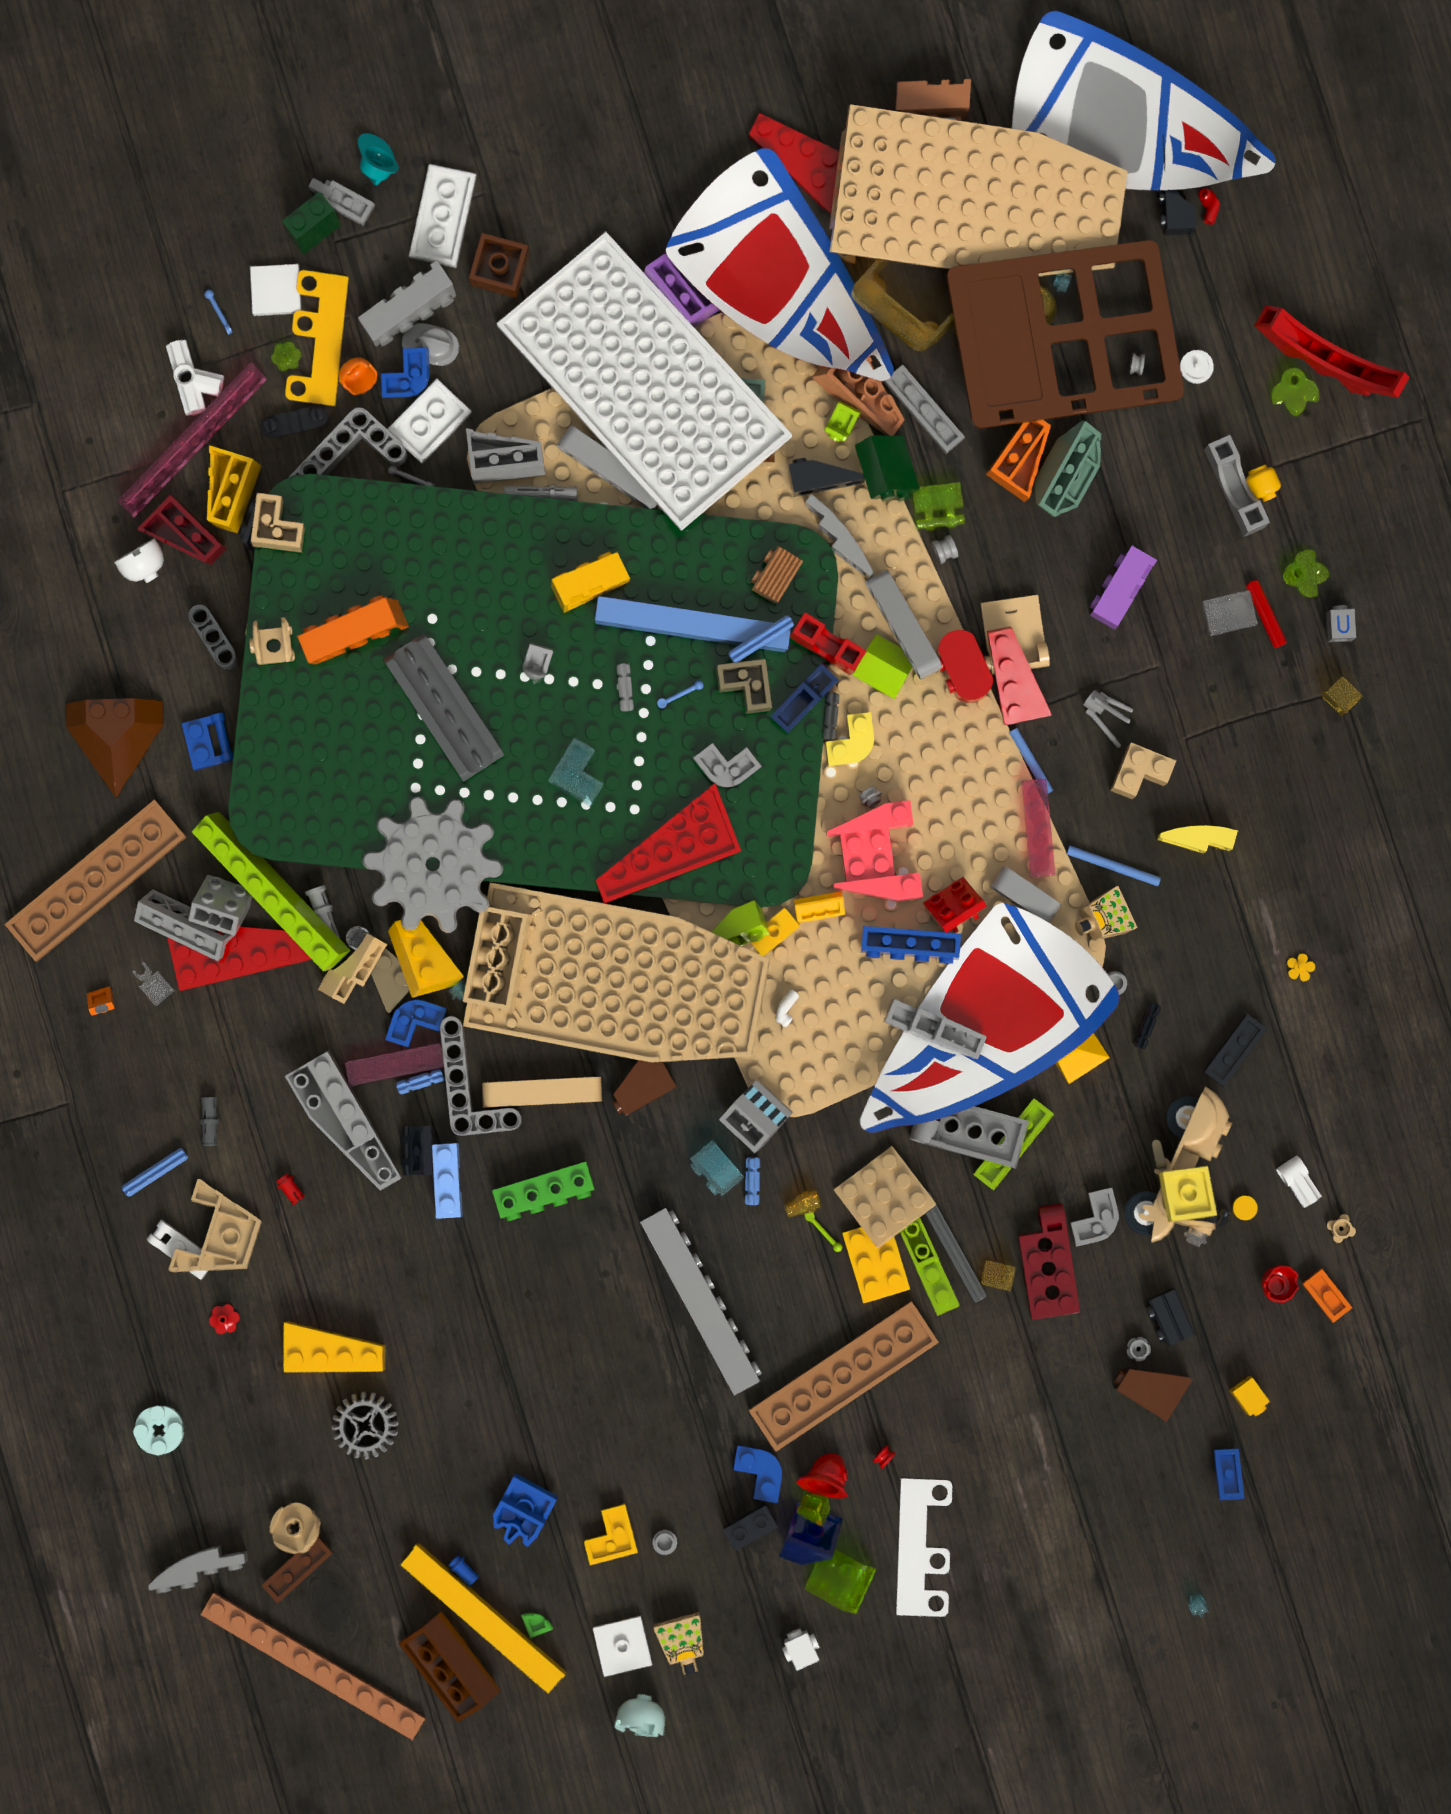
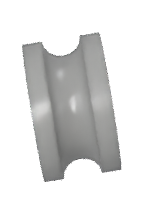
M1132 353L1129 374L1133 375L1134 372H1137L1138 375L1142 376L1145 354L1137 356L1136 353Z

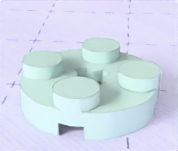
M158 1405L144 1410L139 1415L133 1433L138 1445L144 1451L150 1454L162 1455L173 1451L180 1445L184 1436V1423L181 1415L175 1409L169 1406ZM155 1424L157 1426L161 1424L165 1426L163 1429L165 1432L164 1436L160 1434L156 1436L154 1434L155 1429L153 1427Z

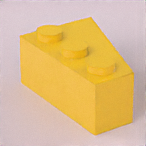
M209 445L210 468L208 475L210 476V487L208 490L207 520L215 527L238 534L261 465L252 458Z

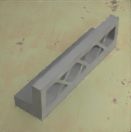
M153 889L138 901L135 922L216 961L223 958L226 943L234 937L230 934L221 935L214 932L218 930L190 922L191 907ZM154 899L162 904H156L151 901ZM172 911H179V912H181V913H183V914H177V913L172 912Z

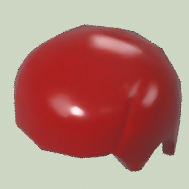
M1276 1265L1269 1268L1263 1274L1261 1282L1264 1295L1272 1302L1284 1303L1291 1300L1299 1289L1297 1284L1298 1273L1290 1266Z

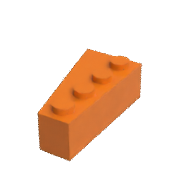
M383 595L370 599L369 605L364 607L357 605L348 609V614L342 617L335 615L327 618L324 625L319 627L312 625L303 630L304 633L297 637L308 663L318 664L346 652V647L354 649L366 645L367 639L370 637L372 639L386 637L390 635V629L395 627L401 630L408 628L409 625L399 601L387 597L383 598Z

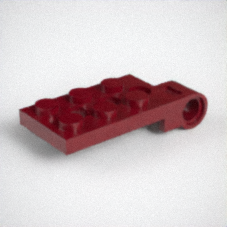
M1063 1204L1039 1206L1037 1210L1042 1231L1018 1235L1031 1319L1037 1320L1080 1313ZM1041 1238H1049L1051 1240V1246L1047 1250L1038 1248V1242ZM1048 1261L1053 1262L1055 1265L1054 1271L1050 1274L1043 1273L1041 1270L1042 1265ZM1051 1285L1058 1287V1294L1053 1298L1045 1295L1046 1288Z

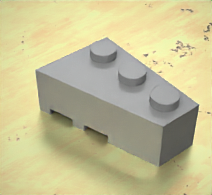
M466 428L470 469L474 484L545 475L541 442L517 437L496 436L495 433H480Z

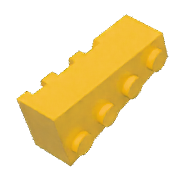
M284 1322V1372H373L385 1370L384 1344L353 1338L294 1322Z

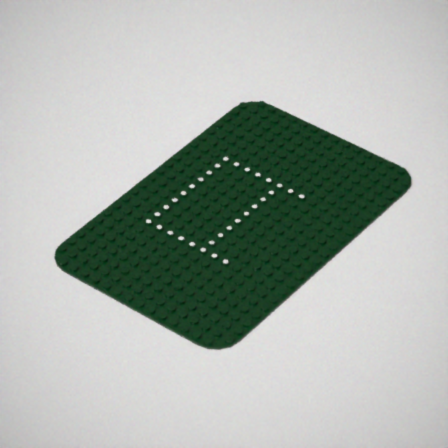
M320 474L293 475L277 483L268 493L269 495L282 496L283 498L281 521L303 523L305 532L302 552L255 547L228 805L230 826L239 843L251 853L274 861L370 870L364 867L362 862L363 856L367 852L381 851L386 845L385 837L376 827L377 821L381 817H390L398 823L406 822L410 816L409 801L415 796L424 798L429 811L435 814L443 812L450 800L459 799L465 806L462 820L466 826L473 828L481 823H488L494 829L493 837L485 842L482 852L489 859L499 860L503 865V872L498 877H488L482 881L599 892L596 880L714 784L693 760L696 755L713 743L727 762L747 747L762 766L746 780L734 787L716 785L741 852L629 895L742 906L755 900L760 907L778 906L795 897L805 885L813 859L827 694L789 733L770 716L821 663L825 662L829 667L830 663L791 638L789 639L788 650L785 652L758 649L739 662L766 659L772 708L770 711L746 714L743 690L718 693L715 670L717 665L734 663L728 653L738 645L595 624L598 597L563 613L551 588V581L562 573L575 570L576 567L583 563L589 562L590 564L597 561L599 556L607 552H611V554L618 552L630 577V581L601 595V597L772 623L788 615L794 623L791 632L800 617L806 612L825 624V628L833 634L838 585L837 560L828 542L814 530L789 523L701 514L681 531L663 510ZM780 546L803 562L778 604L775 605L752 591L755 584L751 581L758 570L763 572L767 564L763 561L770 549L775 551ZM383 595V598L387 597L399 601L409 625L408 628L401 630L395 627L390 629V635L381 639H372L370 637L367 639L366 645L354 649L346 647V652L318 664L308 663L297 637L304 633L303 630L312 625H317L318 627L324 625L327 618L335 615L342 617L348 614V609L357 605H361V607L369 605L370 599ZM281 618H285L289 626L292 627L290 641L291 648L295 654V660L258 665L255 653H251L249 639L253 638V622L257 621L259 630L282 628ZM423 633L504 754L503 757L464 782L383 661L385 657ZM271 639L267 643V650L272 653L279 651L281 648V644L277 639ZM529 642L553 649L547 673L542 679L531 680L523 672L522 665ZM623 663L630 665L629 677H631L633 695L631 700H633L634 706L632 711L626 712L620 710L621 698H619V675H617V665ZM698 680L703 682L704 687L701 690L696 689L667 703V706L663 709L658 707L657 702L659 699H667L693 686ZM431 857L427 859L426 868L428 870L436 871L440 867V861L437 858Z

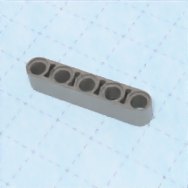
M569 426L556 445L562 452L645 509H655L658 506L609 450L577 428Z
M886 569L865 580L871 596L919 679L922 680L941 670L942 665L889 571Z

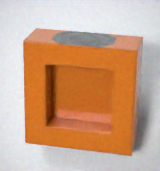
M110 986L86 993L88 1010L91 1016L115 1009L113 992Z

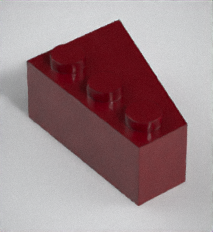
M169 495L137 528V530L209 565H212L227 549L211 531L172 495Z

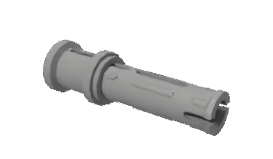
M326 886L306 891L305 895L309 896L313 911L340 939L331 913L333 906L329 904L325 893Z

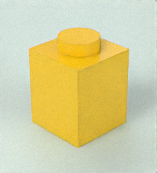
M1250 1376L1229 1390L1243 1411L1249 1416L1252 1414L1258 1416L1267 1409L1265 1405L1270 1402L1255 1380Z

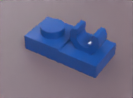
M1239 1449L1214 1450L1213 1456L1219 1501L1244 1499Z

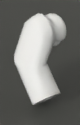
M789 990L778 1004L775 1020L783 1027H787L793 1019L787 1012L799 998V995L794 990Z

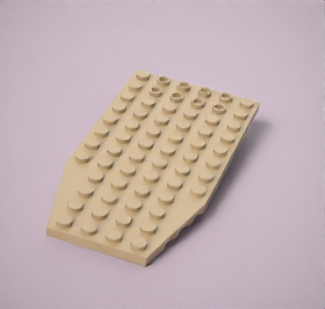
M850 104L848 106L846 129L841 134L829 229H832L830 252L951 269L955 266L1117 245L1128 171L1037 132ZM1115 263L1092 266V270L1114 268ZM1067 269L1040 273L1038 276L1072 273L1073 271Z
M490 883L487 896L489 907L485 912L479 913L463 997V1002H467L463 1026L647 1062L751 1057L753 1055L770 959L679 917Z

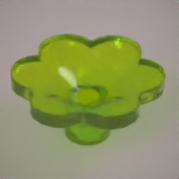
M286 342L284 345L277 344L274 347L275 353L271 356V360L278 366L279 370L287 371L288 369H296L298 367V360L302 355L301 351L295 348L292 342Z

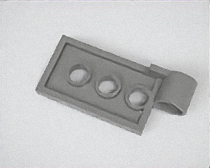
M974 1106L941 1118L940 1122L934 1120L913 1125L909 1139L1016 1169L1029 1121ZM949 1120H957L958 1129L955 1132H948L946 1130V1124ZM973 1126H979L982 1130L980 1137L972 1139L969 1136V1130ZM997 1132H1002L1005 1135V1140L1000 1145H995L992 1142V1137Z

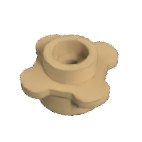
M1345 1214L1340 1215L1339 1219L1335 1221L1330 1220L1327 1223V1229L1331 1230L1333 1240L1337 1243H1341L1344 1238L1349 1236L1353 1237L1356 1233L1355 1228L1349 1222V1216Z

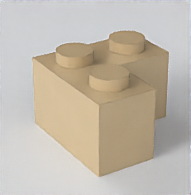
M257 493L251 543L254 547L302 552L305 532L304 524L281 521L284 502L282 496Z
M1130 743L1110 791L1134 799L1143 778L1165 786L1169 781L1176 760Z

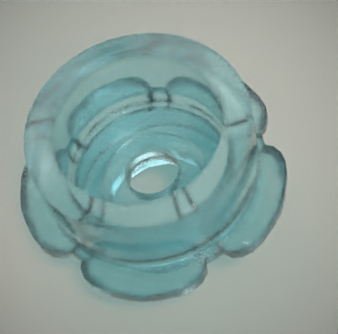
M1063 271L1062 274L1056 275L1053 286L1057 288L1056 292H1067L1072 279L1071 274Z
M463 979L448 991L452 996V1000L457 998L461 1001L463 999L466 982Z
M1201 1594L1190 1595V1602L1187 1603L1190 1611L1194 1616L1204 1617V1614L1209 1611L1205 1599Z

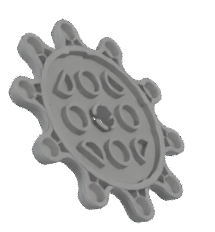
M415 796L409 801L410 816L406 822L398 823L387 816L381 817L377 821V830L385 837L386 845L381 851L367 852L362 859L364 867L370 870H377L383 875V883L373 892L372 901L377 906H385L390 902L400 903L404 910L401 924L406 930L416 929L420 920L430 915L437 919L439 927L443 932L451 933L457 927L456 912L460 907L468 906L479 913L485 912L489 907L488 898L480 891V883L485 878H495L503 872V865L499 860L489 859L482 852L485 842L493 837L494 829L488 823H481L473 828L466 826L462 820L465 806L459 799L450 800L443 812L435 814L429 811L424 798ZM431 857L437 858L440 861V867L436 871L428 870L426 868L427 859Z

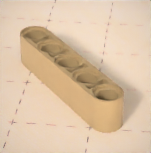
M601 1077L482 1083L483 1107L602 1101Z

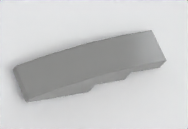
M811 494L805 502V507L822 519L818 529L835 541L831 550L867 579L872 577L873 571L863 551L850 532L824 504Z
M896 999L891 1001L883 1021L909 1034L974 1059L979 1058L987 1036L945 1017L940 1018L920 1008H913Z

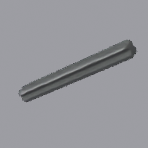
M936 1204L925 1214L974 1302H979L986 1297V1293Z

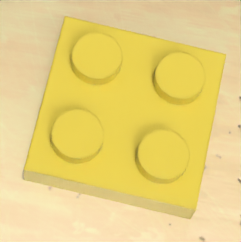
M1208 1166L1159 1173L1168 1222L1217 1215Z

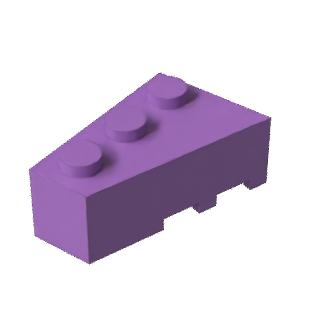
M666 254L646 266L644 274L694 328L720 310L680 272Z
M1134 546L1130 547L1125 556L1120 554L1114 564V567L1117 568L1113 576L1109 574L1102 585L1105 588L1104 593L1101 597L1096 595L1090 605V608L1094 609L1090 616L1115 630L1157 560Z

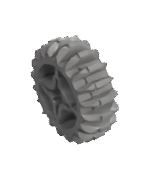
M362 1392L361 1400L358 1399L356 1394L351 1395L353 1403L348 1399H344L343 1403L347 1408L338 1406L336 1410L342 1415L333 1416V1420L339 1421V1424L333 1425L332 1430H340V1433L334 1435V1439L342 1437L344 1441L338 1446L342 1448L347 1444L349 1447L346 1450V1454L348 1455L355 1449V1458L360 1457L361 1451L364 1452L365 1459H369L370 1451H372L375 1457H378V1447L381 1451L386 1452L388 1449L384 1442L392 1445L394 1440L389 1435L396 1436L398 1434V1431L391 1429V1426H398L399 1422L391 1421L390 1419L396 1416L397 1413L396 1411L388 1413L387 1410L391 1408V1403H388L385 1407L381 1405L385 1400L383 1396L376 1402V1393H371L370 1398L367 1399L366 1392ZM361 1405L372 1407L366 1416H360L351 1412L353 1408ZM378 1412L381 1413L385 1422L384 1432L380 1431V1428L375 1424ZM372 1415V1417L369 1420V1422L371 1423L369 1424V1426H371V1430L366 1429L359 1436V1433L361 1432L360 1427L362 1426L359 1425L360 1421L364 1422ZM346 1419H349L356 1428L352 1439L346 1430ZM364 1435H371L380 1439L372 1445L358 1444Z

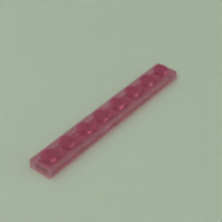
M250 362L117 500L133 517L151 501L267 380L257 367Z

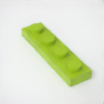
M1033 1099L1019 1116L1020 1119L1029 1121L1019 1158L1054 1115L1053 1112L1036 1099ZM1005 1135L997 1145H1000L1004 1142ZM984 1160L973 1175L994 1191L1011 1170V1167Z

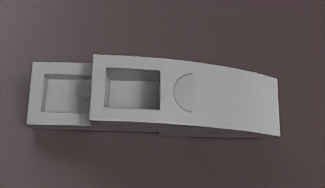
M220 1545L193 1553L176 1562L157 1576L148 1585L149 1591L156 1589L157 1593L171 1591L172 1586L181 1585V1589L195 1587V1582H199L202 1579L201 1571H203L204 1575L218 1573V1568L228 1567V1571L243 1568L242 1564L249 1561L247 1551L223 1555Z

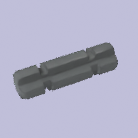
M835 692L827 693L826 697L828 704L825 708V728L823 729V739L835 740L836 738L835 727H837L839 708L837 704H839L840 695Z

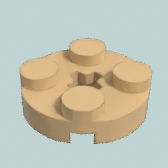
M291 1503V1505L285 1508H280L274 1514L270 1523V1533L273 1536L274 1544L279 1549L291 1554L306 1553L317 1540L321 1522L310 1507L301 1503ZM299 1522V1531L292 1535L291 1524L296 1525Z

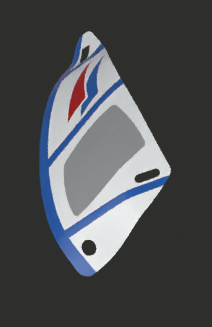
M1052 11L1041 19L1028 45L1020 69L1014 102L1012 129L1044 133L1047 137L1127 170L1125 189H1189L1237 178L1268 173L1274 168L1275 157L1273 153L1257 139L1240 119L1216 99L1172 68L1124 40L1062 12ZM1056 33H1061L1066 38L1064 47L1059 50H1054L1049 45L1051 36ZM1163 136H1164V144H1165V172H1164ZM1247 150H1251L1261 156L1257 165L1244 158Z

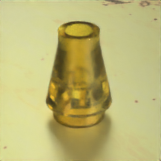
M807 1189L789 1203L784 1204L789 1218L818 1212L817 1209L822 1207L821 1200L815 1189L811 1191Z

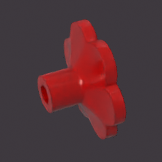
M226 1304L223 1307H214L212 1310L213 1315L209 1318V1324L215 1327L216 1333L234 1332L237 1328L236 1323L240 1320V1315L234 1311L233 1306Z

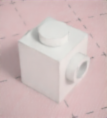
M796 1629L787 1634L788 1638L784 1640L786 1646L782 1650L787 1661H793L797 1671L819 1661V1656L815 1650L819 1648L814 1634L809 1635L807 1629L804 1631Z

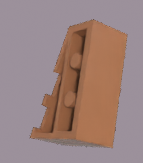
M964 79V84H950V80H942L941 85L928 84V81L898 82L895 111L931 117L956 118L957 121L966 122L970 106L971 79Z

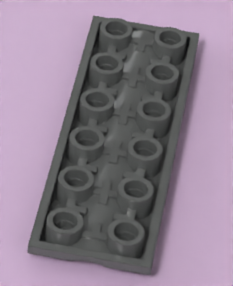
M424 633L383 659L463 782L504 756L502 750Z

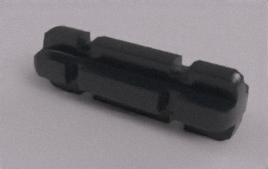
M1152 1002L1148 1003L1145 1010L1147 1013L1143 1016L1137 1032L1139 1035L1135 1037L1133 1042L1135 1047L1146 1049L1149 1042L1147 1039L1151 1036L1157 1020L1155 1017L1159 1015L1161 1010L1160 1005Z

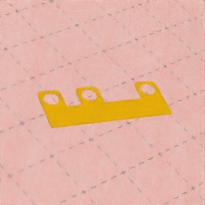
M306 270L298 273L297 292L301 295L320 297L318 313L299 310L293 316V333L314 337L315 347L311 378L294 375L287 378L285 395L289 400L335 406L348 277ZM305 276H312L316 279L317 286L314 290L306 291L302 287L301 281ZM307 316L312 320L313 325L309 331H302L298 328L297 321L300 317ZM301 381L305 384L306 391L302 396L292 394L290 386L293 382Z

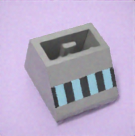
M757 1079L719 1120L756 1153L783 1125L793 1111Z

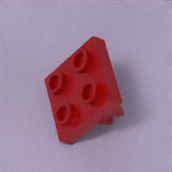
M964 877L954 881L951 885L923 902L926 910L945 933L950 930L957 933L959 931L958 925L970 917L977 920L979 918L977 913L987 907L984 900Z

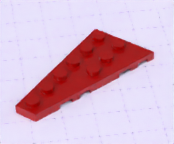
M759 113L749 133V138L761 149L766 148L774 151L789 175L797 181V184L831 214L839 151Z
M714 783L596 880L604 904L741 852L716 784Z
M239 927L236 935L226 943L223 958L219 961L167 937L179 991L312 960L284 930ZM214 931L221 935H225V933L221 931Z

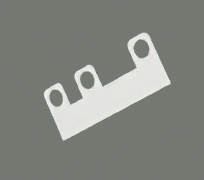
M901 1478L896 1615L943 1617L948 1613L949 1596L947 1592L924 1590L925 1573L946 1574L950 1569V1552L947 1549L926 1548L927 1505L948 1506L951 1504L952 1484L948 1480ZM937 1485L945 1486L948 1491L947 1497L942 1501L935 1500L932 1496V1490ZM935 1553H940L945 1557V1565L940 1569H935L930 1565V1557ZM935 1595L940 1596L944 1601V1607L937 1612L932 1611L928 1606L929 1599Z

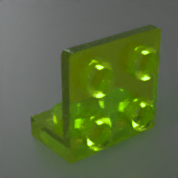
M825 1545L805 1586V1590L843 1611L856 1614L877 1569L871 1565L858 1562Z

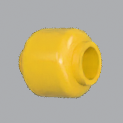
M1265 464L1248 472L1249 476L1246 478V483L1257 499L1262 498L1263 502L1276 497L1275 492L1281 488V483L1273 467H1267Z

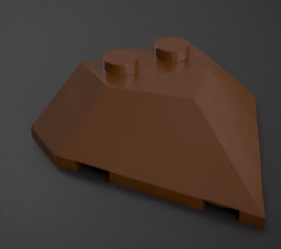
M136 698L95 699L66 704V728L117 799L123 786L132 776L150 748V744L164 726L163 701Z

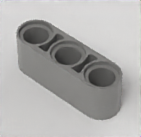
M1005 866L1001 868L990 884L994 891L1019 908L1049 923L1062 906L1051 896Z

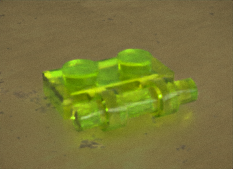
M960 482L919 487L920 490L912 494L915 513H925V519L916 520L917 529L926 528L928 531L934 530V527L948 526V528H954L956 525L965 524L964 514H954V509L963 508ZM946 510L945 517L933 518L932 511Z

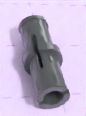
M202 1097V1120H200V1125H202V1146H218L217 1124H219V1119H217V1097Z

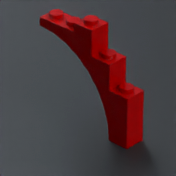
M1265 305L1254 325L1286 356L1303 359L1319 375L1337 378L1352 393L1369 396L1370 393L1398 398L1410 378L1405 372L1372 363L1339 348L1305 327L1283 308Z

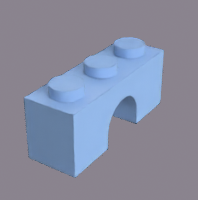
M459 1143L432 1145L436 1219L463 1217L462 1192L460 1191Z

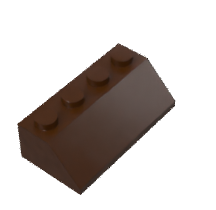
M442 1611L398 1643L457 1723L483 1708L501 1691L496 1685L495 1680L490 1677L481 1665L480 1660L475 1657L466 1645L465 1640L460 1637Z

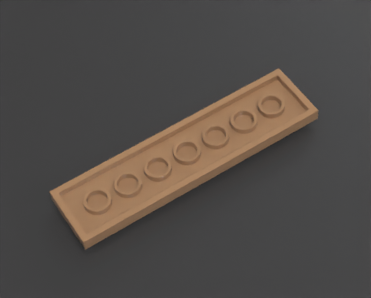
M154 799L4 925L34 961L38 962L187 837Z
M910 1301L749 1409V1412L775 1452H777L939 1342L912 1301Z

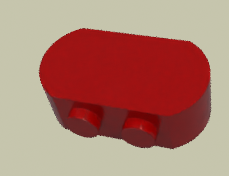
M965 630L949 632L942 638L937 648L936 654L942 665V669L939 671H944L947 676L945 684L950 694L954 693L955 697L962 702H978L990 691L993 677L974 635Z

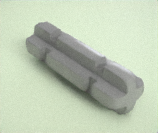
M627 663L617 665L619 698H621L620 710L624 712L632 711L634 708L633 700H631L633 695L631 677H629L630 665Z

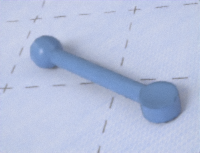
M206 290L204 295L210 300L228 335L233 333L213 297V291Z
M698 680L693 686L667 699H659L657 705L663 709L667 706V703L696 689L701 690L704 684Z

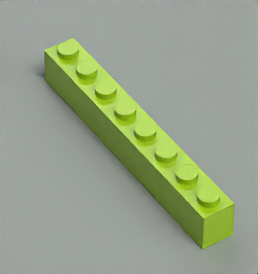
M220 812L206 815L192 831L202 844L323 972L336 967L351 951L263 857L254 855L239 843L230 826V822Z

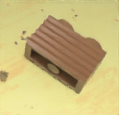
M780 546L775 551L770 549L763 561L767 564L763 572L758 570L751 581L755 584L752 591L775 605L778 604L803 562Z

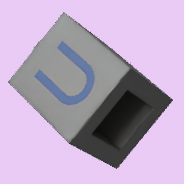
M1346 605L1333 606V610L1326 613L1328 642L1353 641L1356 638L1355 609H1347Z

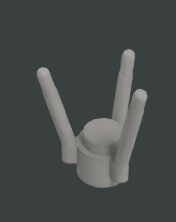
M1094 690L1083 704L1088 708L1085 713L1091 716L1114 745L1120 748V743L1097 716L1096 712L1101 714L1106 709L1124 722L1130 723L1129 718L1108 704H1113L1128 712H1133V708L1108 697L1103 692L1099 693Z

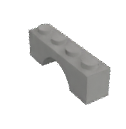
M1231 435L1208 444L1204 449L1205 454L1243 537L1265 528L1270 521L1261 501L1255 497L1246 483L1241 467L1240 455Z

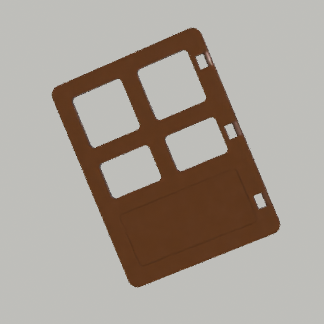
M1147 240L955 266L947 272L946 279L971 422L976 428L984 429L1001 425L1173 402L1183 396L1184 386L1159 247L1154 241ZM1141 260L1145 270L1151 312L1102 318L1098 308L1092 266ZM1071 269L1075 275L1082 321L1050 326L1046 322L1038 275L1045 272ZM1153 330L1156 333L1164 381L1156 384L1115 389L1112 386L1104 338L1112 335ZM1084 340L1087 343L1095 390L1092 393L1063 397L1058 391L1051 344ZM1155 390L1156 397L1144 399L1143 391ZM1084 400V408L1072 409L1071 401ZM1012 411L1013 418L1000 419L999 412Z

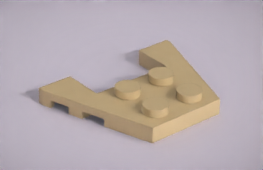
M197 1179L191 1201L214 1207L213 1217L201 1254L197 1255L175 1249L169 1271L247 1269L260 1230L261 1220L226 1198L204 1181Z

